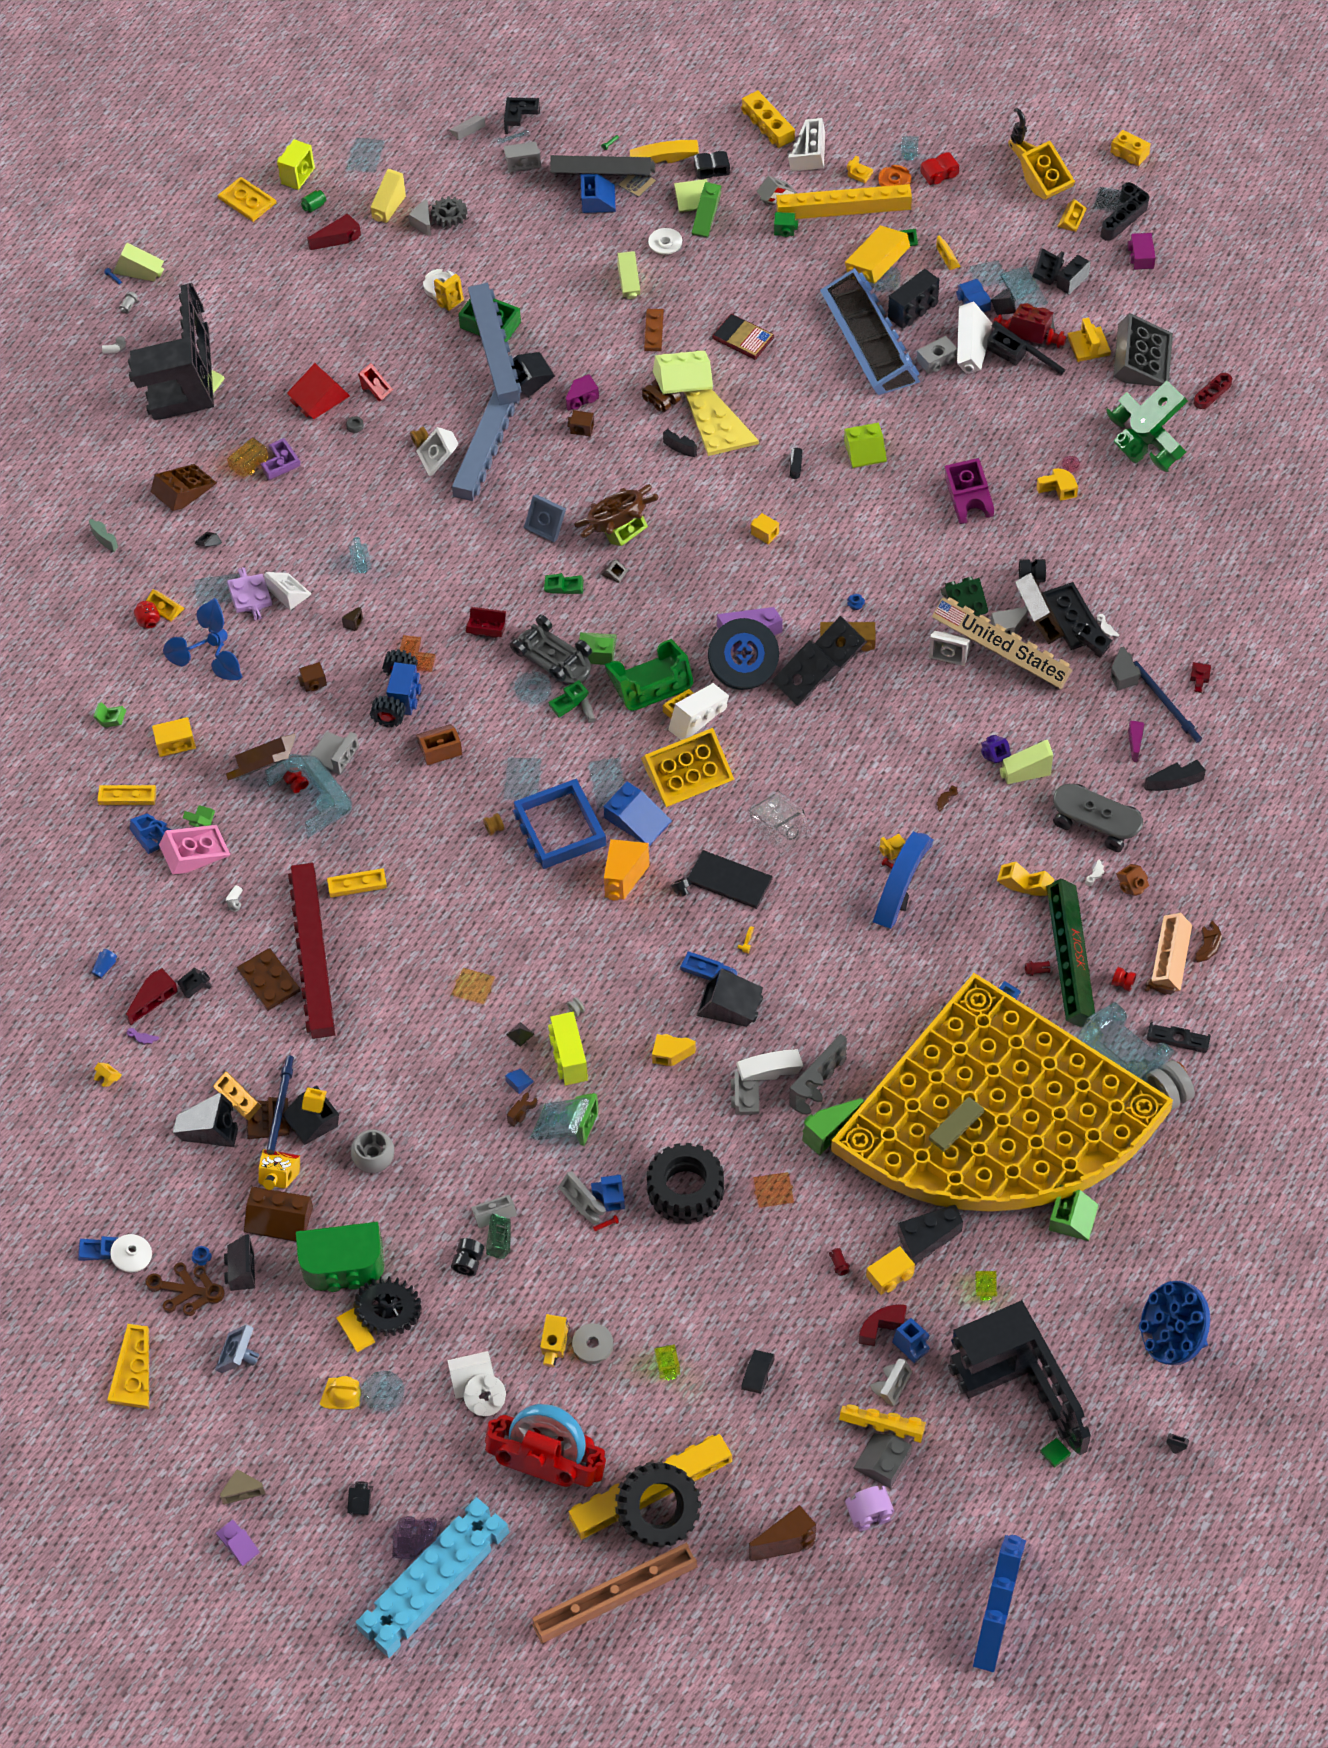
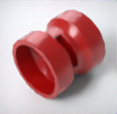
M297 767L291 768L283 776V780L291 785L290 789L294 793H299L301 789L304 790L309 785V781L306 777L302 776V772Z
M1117 967L1111 985L1115 987L1121 986L1124 990L1130 992L1137 973H1128L1123 968Z

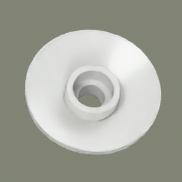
M661 228L650 235L649 246L656 253L672 254L682 246V236L674 229Z
M128 1234L119 1237L113 1243L110 1255L112 1262L117 1268L133 1273L143 1270L149 1264L152 1250L144 1238ZM128 1249H135V1252H130Z

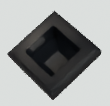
M520 1022L506 1035L521 1047L534 1033Z
M1170 1433L1166 1443L1171 1451L1176 1454L1187 1449L1189 1439Z

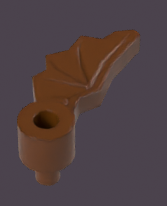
M952 785L949 788V792H944L938 797L936 805L939 812L949 802L951 796L958 794L957 787Z
M1150 978L1145 984L1146 992L1149 989H1154L1164 995H1171L1176 990L1172 987L1156 985Z

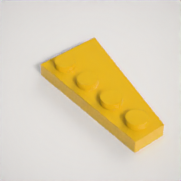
M127 1324L107 1399L109 1404L149 1409L148 1326Z
M852 1404L842 1406L839 1417L841 1421L867 1427L868 1424L873 1425L872 1427L880 1432L892 1430L896 1433L895 1436L905 1438L906 1435L913 1436L914 1441L919 1443L922 1441L926 1422L917 1417H909L908 1419L901 1417L897 1413L883 1414L876 1409H859L858 1406Z

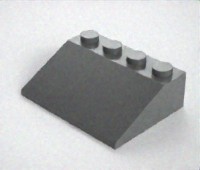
M1129 313L1118 324L1113 377L1128 384L1161 386L1166 380L1169 382L1173 333Z

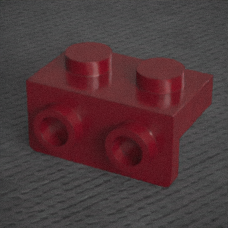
M477 607L470 608V618L466 625V633H471L475 636L487 635L492 638L502 637L506 628V611Z

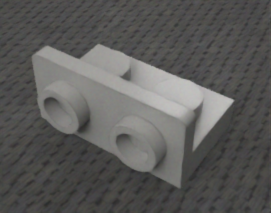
M735 1071V1078H731V1090H735V1096H731V1108H735V1115L759 1114V1080L742 1081L739 1071Z

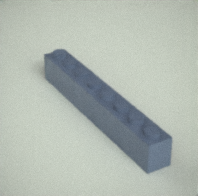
M488 282L468 287L470 301L499 405L520 401L519 393H522L520 383L515 381L518 379L516 369L512 370L511 367L514 366L512 355L508 356V352H510L509 344L504 342L506 333L504 328L501 329L500 327L503 324L501 316H497L496 313L499 312L497 302H493V299H495L493 288H489Z
M494 389L452 485L453 497L474 501L475 496L480 494V484L486 480V471L491 468L492 457L496 456L498 451L497 445L502 442L503 431L508 429L509 417H513L514 406L519 401L499 405Z

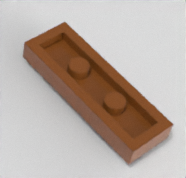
M664 309L646 310L644 351H662Z

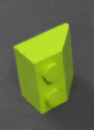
M879 422L844 429V443L852 468L887 462L884 438Z

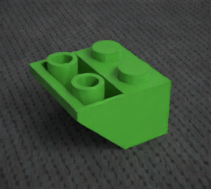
M1081 1190L1074 1191L1072 1196L1064 1199L1057 1197L1050 1218L1049 1231L1089 1241L1099 1204Z

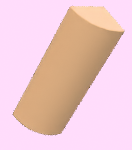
M1181 913L1163 917L1152 976L1154 984L1172 987L1176 989L1175 991H1180L1192 929V924Z

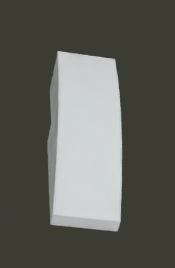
M798 1049L761 1054L736 1063L742 1081L775 1080L780 1075L798 1074L803 1067Z

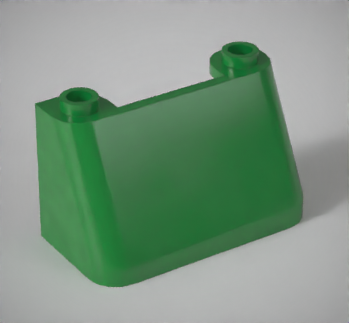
M672 639L659 644L657 647L658 658L625 670L624 665L620 661L604 664L606 672L622 702L630 711L657 703L692 687L693 676L688 656Z

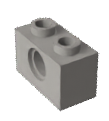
M944 336L918 349L916 361L928 374L933 371L937 372L941 367L947 364L950 365L957 360L958 349Z

